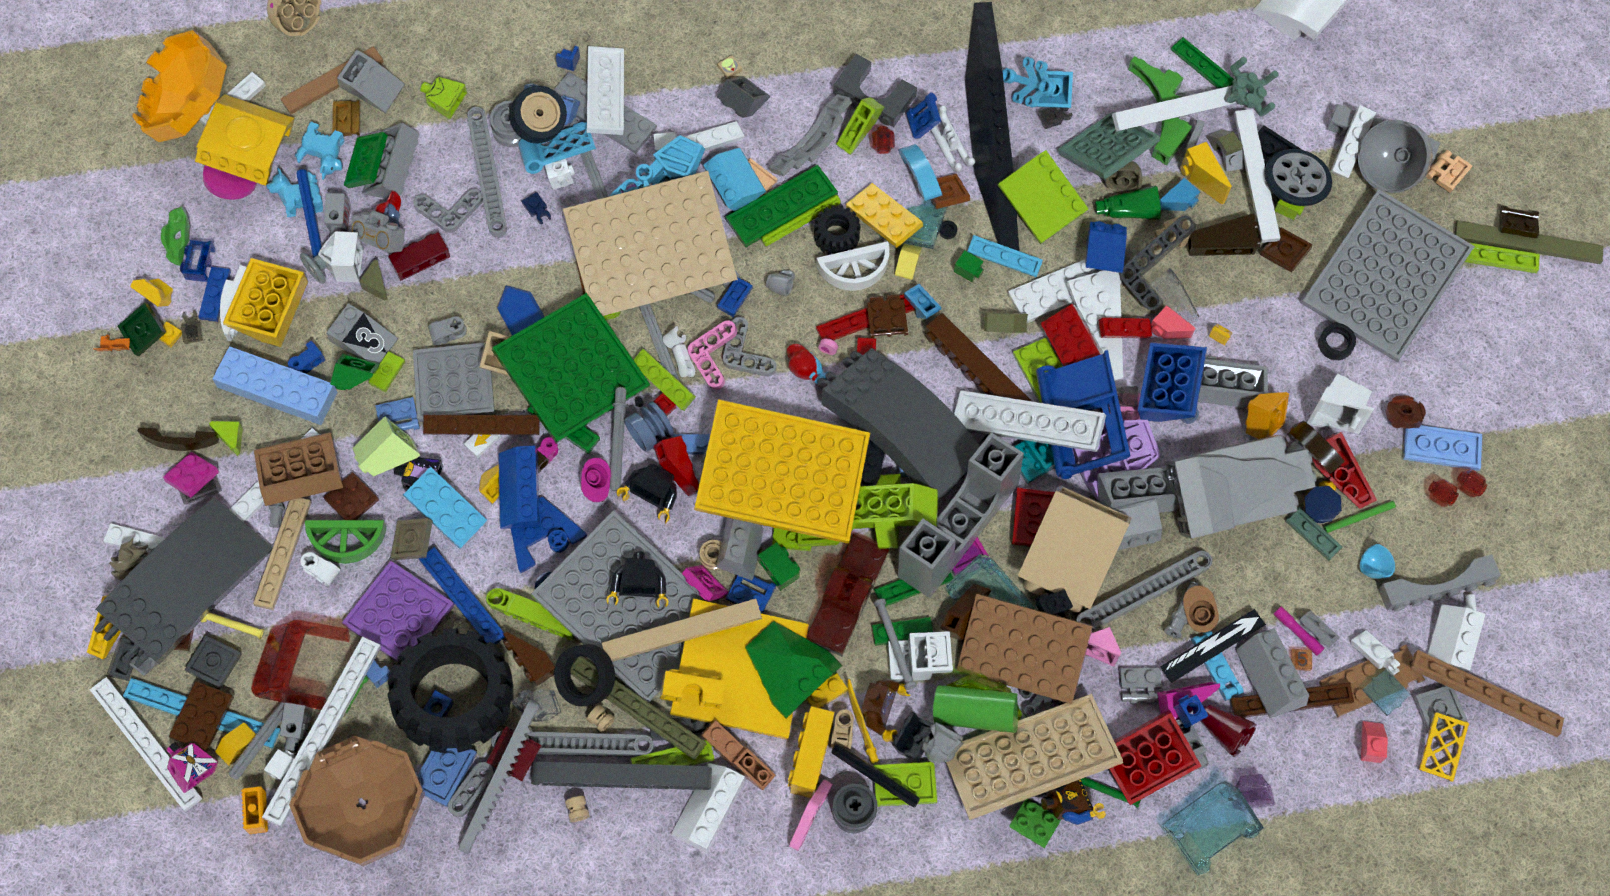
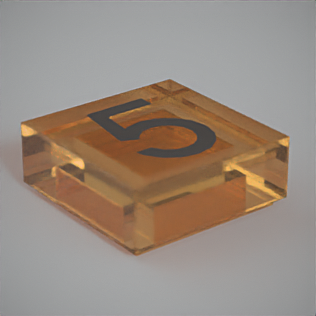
M1291 650V661L1296 670H1312V650Z

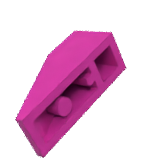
M1206 682L1157 692L1160 714L1170 709L1175 720H1179L1180 718L1173 708L1179 704V699L1186 695H1189L1190 698L1197 695L1202 703L1220 688V683ZM1187 705V711L1190 713L1193 709Z

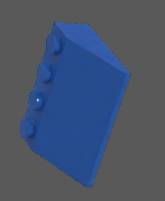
M1150 343L1138 407L1141 420L1163 422L1196 417L1207 347Z

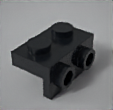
M911 712L904 720L899 734L895 736L892 744L899 754L919 762L924 753L922 741L927 736H930V739H932L931 726L934 723L921 719L916 713Z

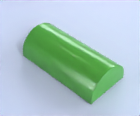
M938 685L933 704L934 723L937 722L945 726L1016 733L1018 729L1017 693Z

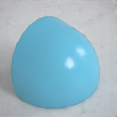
M1375 544L1369 547L1362 555L1360 570L1364 575L1374 579L1391 577L1395 571L1394 558L1387 548L1380 544Z

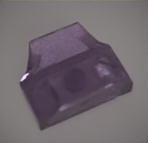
M1262 774L1240 776L1236 786L1230 790L1234 810L1275 805L1271 785L1265 781Z

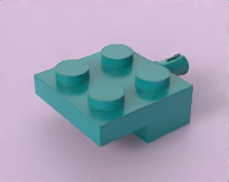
M1023 440V442L1015 446V448L1024 453L1020 474L1027 484L1055 468L1050 444Z

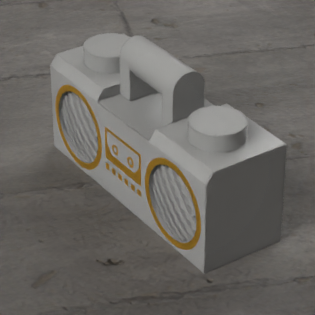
M375 210L371 211V213L361 212L359 215H353L350 232L358 233L361 242L388 253L400 252L403 249L405 229L398 227L396 223H388L389 217Z

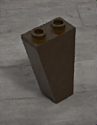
M1249 214L1195 230L1188 239L1189 256L1255 255L1257 249L1260 248V237H1257L1258 222L1255 221V215Z

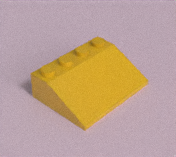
M250 258L225 316L223 325L261 342L281 347L308 284L304 272Z

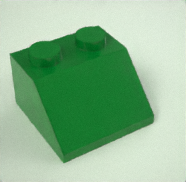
M342 354L335 363L330 385L335 386L339 390H350L372 378L379 369L380 364Z

